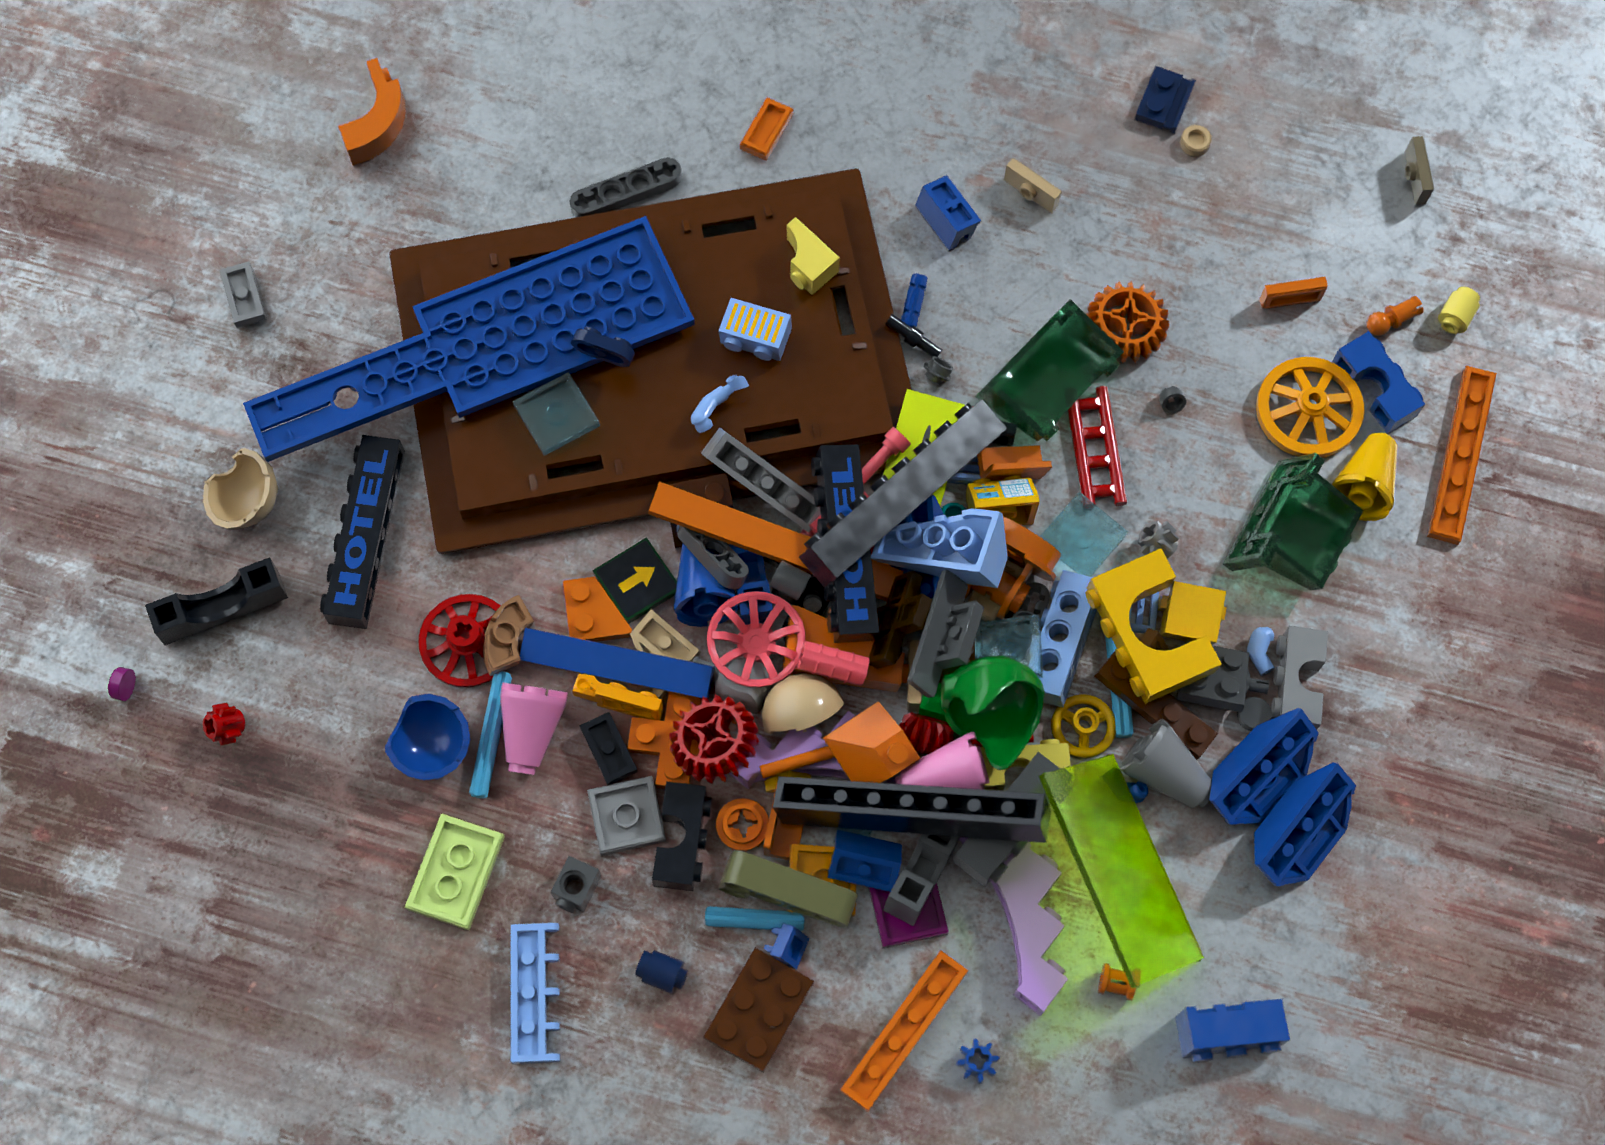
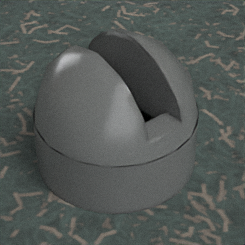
M1171 386L1161 391L1159 402L1164 412L1174 414L1185 407L1186 398L1178 387ZM1173 397L1174 402L1169 403V398Z

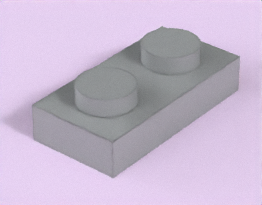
M250 262L220 269V275L236 328L267 320Z

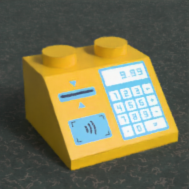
M1019 475L1008 476L1000 481H991L986 478L977 479L967 484L965 494L967 509L1000 511L1004 517L1020 525H1031L1034 523L1040 502L1031 477L1022 478Z

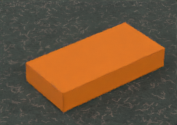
M767 97L743 137L740 149L767 161L792 118L794 109Z
M1326 276L1265 285L1259 298L1261 308L1267 309L1321 301L1328 287Z

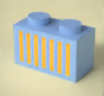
M730 298L719 328L720 343L731 351L740 352L744 350L753 353L762 360L769 361L775 359L780 361L792 330L791 315Z

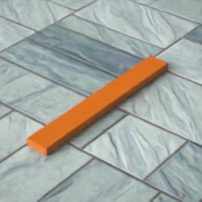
M659 481L648 511L649 515L781 563L783 560L802 571L812 574L799 558L807 550L804 543L811 537ZM871 559L875 597L887 601L895 576L903 574V571Z

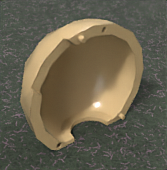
M241 448L232 456L235 460V465L231 470L223 474L214 473L204 484L203 504L206 514L215 525L226 529H245L262 521L273 510L278 493L273 467L260 454L246 448Z
M807 673L789 675L782 681L774 684L765 697L762 709L764 732L770 735L773 732L796 729V732L801 730L806 732L807 728L825 721L837 713L844 705L843 698L836 686L822 676Z

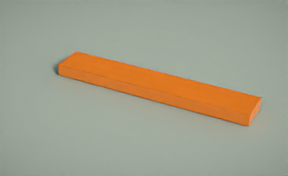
M1467 365L1463 369L1427 537L1459 545L1462 540L1497 373Z

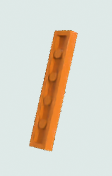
M940 950L842 1086L840 1092L868 1112L965 977L968 970Z

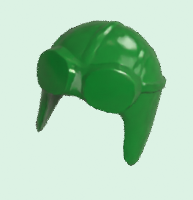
M985 656L972 660L956 669L953 673L943 676L940 691L941 709L945 712V719L953 731L960 736L974 732L977 737L975 740L985 748L986 756L991 766L997 770H1004L1013 764L1036 730L1043 710L1045 693L1040 678L1026 665L1005 656Z

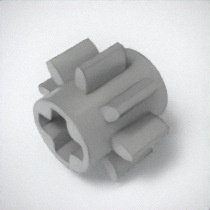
M1158 521L1146 524L1139 533L1140 540L1138 544L1142 546L1140 551L1147 555L1162 548L1166 558L1171 557L1178 547L1177 541L1179 537L1175 535L1176 529L1168 521L1160 524Z

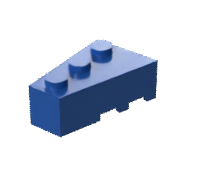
M1282 999L1250 1001L1232 1006L1215 1004L1213 1008L1196 1010V1006L1185 1007L1175 1017L1182 1058L1192 1057L1193 1063L1213 1060V1054L1226 1053L1227 1058L1242 1057L1248 1055L1247 1050L1260 1048L1261 1054L1281 1051V1045L1290 1041Z

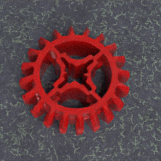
M715 695L713 701L709 702L703 696L702 704L698 706L690 702L691 710L689 712L680 710L682 721H673L675 731L669 733V739L672 742L670 752L674 756L676 765L680 768L682 767V771L688 777L693 774L694 779L698 782L705 777L708 783L713 784L716 776H719L720 780L726 783V774L732 773L738 777L739 772L737 768L739 766L748 768L749 763L746 757H756V751L753 747L759 745V739L756 735L758 727L753 721L752 713L748 710L746 711L742 703L738 702L735 704L734 700L729 696L722 701L718 695ZM731 722L738 726L736 739L732 738L729 733L730 729L728 727ZM692 739L696 740L699 744L698 756L691 753Z

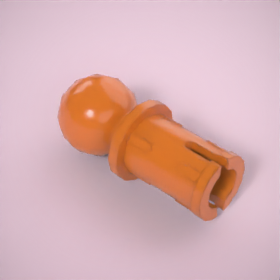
M1412 296L1398 305H1388L1385 308V313H1372L1366 321V327L1374 336L1385 335L1391 326L1397 329L1401 327L1403 322L1423 314V307L1416 308L1422 305V302L1417 296Z

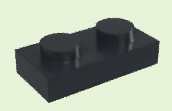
M610 712L579 725L607 785L614 784L638 772Z

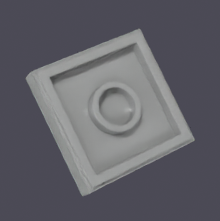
M652 776L587 790L601 856L666 842Z

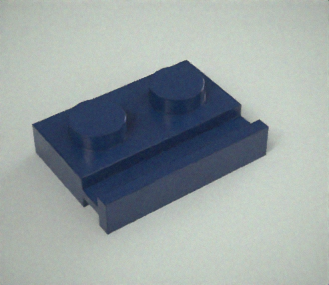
M1155 65L1134 120L1159 129H1169L1171 133L1175 134L1196 79H1185L1181 74Z

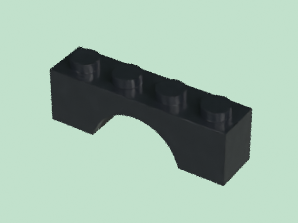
M269 557L240 568L232 580L216 589L193 595L175 593L146 604L145 607L155 635L164 645H168L285 600L288 596L278 569Z

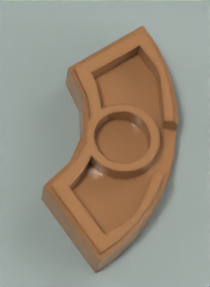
M520 595L512 597L497 609L485 631L483 658L490 676L520 663L521 659L517 649L518 638L525 631V628H530L534 622Z

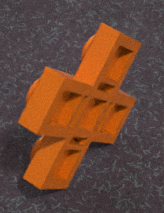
M669 691L665 721L632 717L627 749L632 753L659 756L656 788L665 789L666 781L690 784L691 776L685 775L682 767L680 768L676 765L674 756L670 752L672 742L669 739V733L675 731L673 721H682L680 710L689 712L691 710L690 702L698 706L701 704L702 698ZM692 739L691 753L698 756L699 744L696 740Z

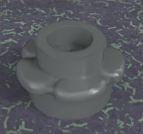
M932 356L929 363H924V368L928 370L925 375L933 382L941 384L943 381L948 382L951 380L950 374L954 368L947 361Z

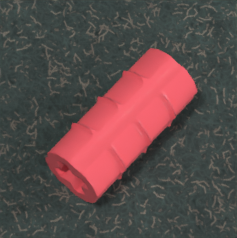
M805 641L800 651L797 669L826 676L828 679L833 678L844 683L848 682L861 686L867 675L869 658L856 655L854 652L849 653L838 648L834 649L823 646V644Z

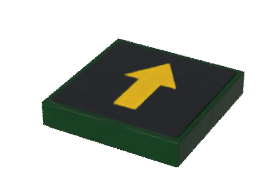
M647 537L592 570L594 576L628 624L675 596L676 579Z

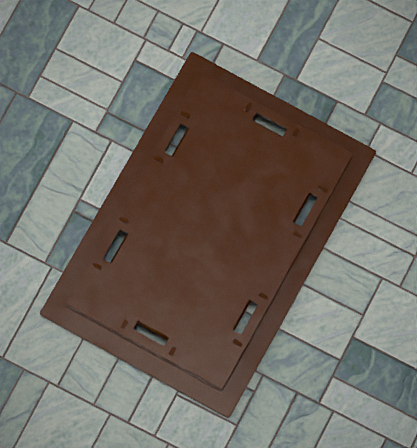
M857 168L391 250L389 255L403 340L423 333L412 306L510 269V262L544 256L646 216L695 321V325L633 349L635 355L629 367H620L602 361L459 418L448 391L414 404L437 552L439 554H447L651 516L648 514L659 481L665 484H673L726 473L701 454L719 427L801 487L818 485L817 476H812L811 459L815 457L820 446L859 444L862 469L884 446L882 443L886 439L884 435L892 427H897L907 389L912 390L899 334L885 324L890 315H894L860 170ZM795 217L840 257L839 272L813 295L805 288H798L790 277L791 260L795 257L796 253L791 243L787 240V224ZM755 220L756 229L708 238L703 236V228ZM845 288L855 334L842 335L832 291L834 289ZM730 298L791 315L792 330L780 361L775 359L769 361L762 360L753 353L744 350L740 352L731 351L720 343L719 328ZM732 375L744 376L749 386L734 391L725 402L716 406L709 416L713 426L703 433L697 432L695 425L691 423V415L702 398L720 385L722 387L727 385L726 379ZM799 424L801 431L798 434L749 443L746 442L745 437L746 433ZM599 460H602L603 463L602 470L548 479L547 470ZM886 462L874 474L883 473ZM727 473L732 500L758 496Z

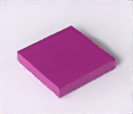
M937 883L914 926L883 911L890 894L889 891L868 887L882 949L948 935V926Z

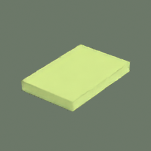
M441 813L409 894L405 909L470 930L505 835Z

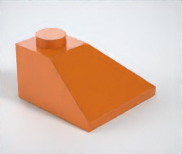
M879 701L823 737V740L850 781L882 783L920 759L903 730Z

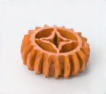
M1120 281L1115 284L1114 289L1107 285L1103 293L1098 292L1094 297V301L1089 303L1088 313L1085 317V322L1088 324L1086 333L1092 335L1091 345L1100 344L1099 354L1109 351L1110 360L1114 359L1115 355L1121 356L1122 364L1126 362L1128 356L1136 363L1139 361L1140 355L1147 359L1152 351H1158L1161 343L1167 337L1166 331L1170 325L1169 321L1166 320L1169 314L1168 309H1162L1164 305L1163 299L1154 300L1156 296L1155 290L1149 293L1144 292V284L1139 289L1133 288L1134 284L1132 281L1128 283L1127 287H1123ZM1118 305H1124V306H1123L1122 308H1120V309H1111V312H1108V311H1107V310H1109V309L1112 308V307H1115V306H1118ZM1126 314L1128 315V316H1127V321H1129V323H1128V324H1129V329H1128V330H1127V323H1126V320H1125ZM1143 332L1148 333L1141 338L1131 339V337L1134 335H1143Z

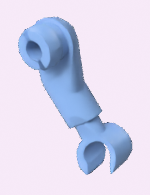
M732 375L726 379L727 385L723 387L720 385L702 398L691 415V423L695 425L697 432L703 433L713 426L709 416L716 406L725 402L734 391L749 386L744 376Z

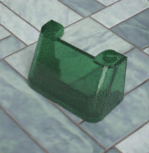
M1069 299L975 397L979 401L983 399L994 413L1009 423L1018 424L1017 428L1038 442L1043 438L1047 442L1060 429L1056 425L1059 418L1102 374L1109 377L1119 367L1120 363L1117 359L1124 351Z

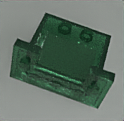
M1317 453L1278 461L1223 565L1231 571L1265 566L1311 591L1323 589L1328 577L1337 568V560L1343 549L1350 543L1352 539L1351 534L1364 510L1318 474L1325 460Z

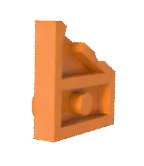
M595 576L563 581L570 637L594 642L631 637L632 628Z

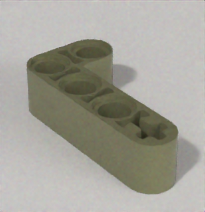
M738 850L733 851L729 856L719 885V890L726 894L744 899L750 895L841 928H848L858 897L856 892Z

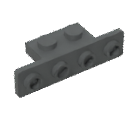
M949 570L941 572L908 677V683L927 698L935 696L943 669L968 663L984 607L976 600L964 603L968 585Z

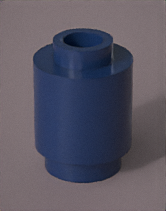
M645 950L639 960L635 976L642 978V983L673 994L675 988L682 989L688 975V970L683 969L684 961L655 950L652 953Z

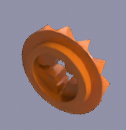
M738 798L728 802L721 808L716 819V830L722 843L732 850L747 852L750 849L759 847L765 839L769 818L765 809L756 801ZM740 812L743 813L746 822H752V826L747 828L745 838H743L739 829L733 828V825L738 824Z

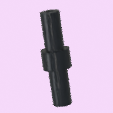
M891 314L885 322L887 326L903 336V341L911 347L917 346L931 357H938L942 352L940 347L923 336V331L915 326L910 327L895 315Z

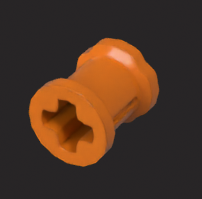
M1104 963L1099 979L1098 993L1104 994L1107 991L1124 995L1127 1000L1132 1001L1137 986L1138 970L1133 969L1131 972L1110 968V964ZM1111 979L1124 981L1125 984L1111 982Z

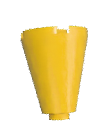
M1373 433L1369 435L1332 482L1329 497L1333 505L1342 513L1347 515L1349 510L1358 514L1357 519L1377 521L1387 517L1389 511L1393 508L1398 445L1390 435L1386 433Z

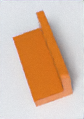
M1040 445L984 448L977 454L980 478L990 479L991 481L1004 480V478L1013 475H1019L1022 478L1031 477L1032 480L1041 479L1052 468L1051 461H1042Z
M773 803L763 853L764 856L789 860L790 845L800 844L804 826L782 824L773 809Z

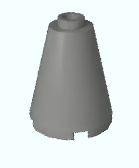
M1164 719L1158 720L1149 728L1153 734H1149L1145 738L1140 737L1129 750L1121 763L1123 767L1120 770L1126 775L1191 808H1195L1197 805L1205 806L1210 801L1212 780L1169 723Z

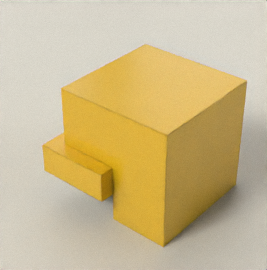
M1174 581L1170 587L1169 596L1162 595L1158 600V611H1163L1160 635L1182 641H1194L1207 635L1212 645L1217 643L1220 623L1225 620L1227 607H1224L1226 591Z

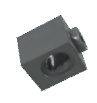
M568 856L551 890L553 898L557 900L555 905L570 913H573L575 909L584 912L602 877L599 869ZM573 880L582 881L584 883L582 891L578 894L567 893L566 887L569 882Z

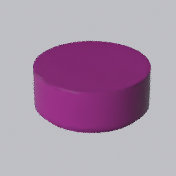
M118 667L113 671L108 683V693L112 699L127 701L130 698L136 683L134 670Z

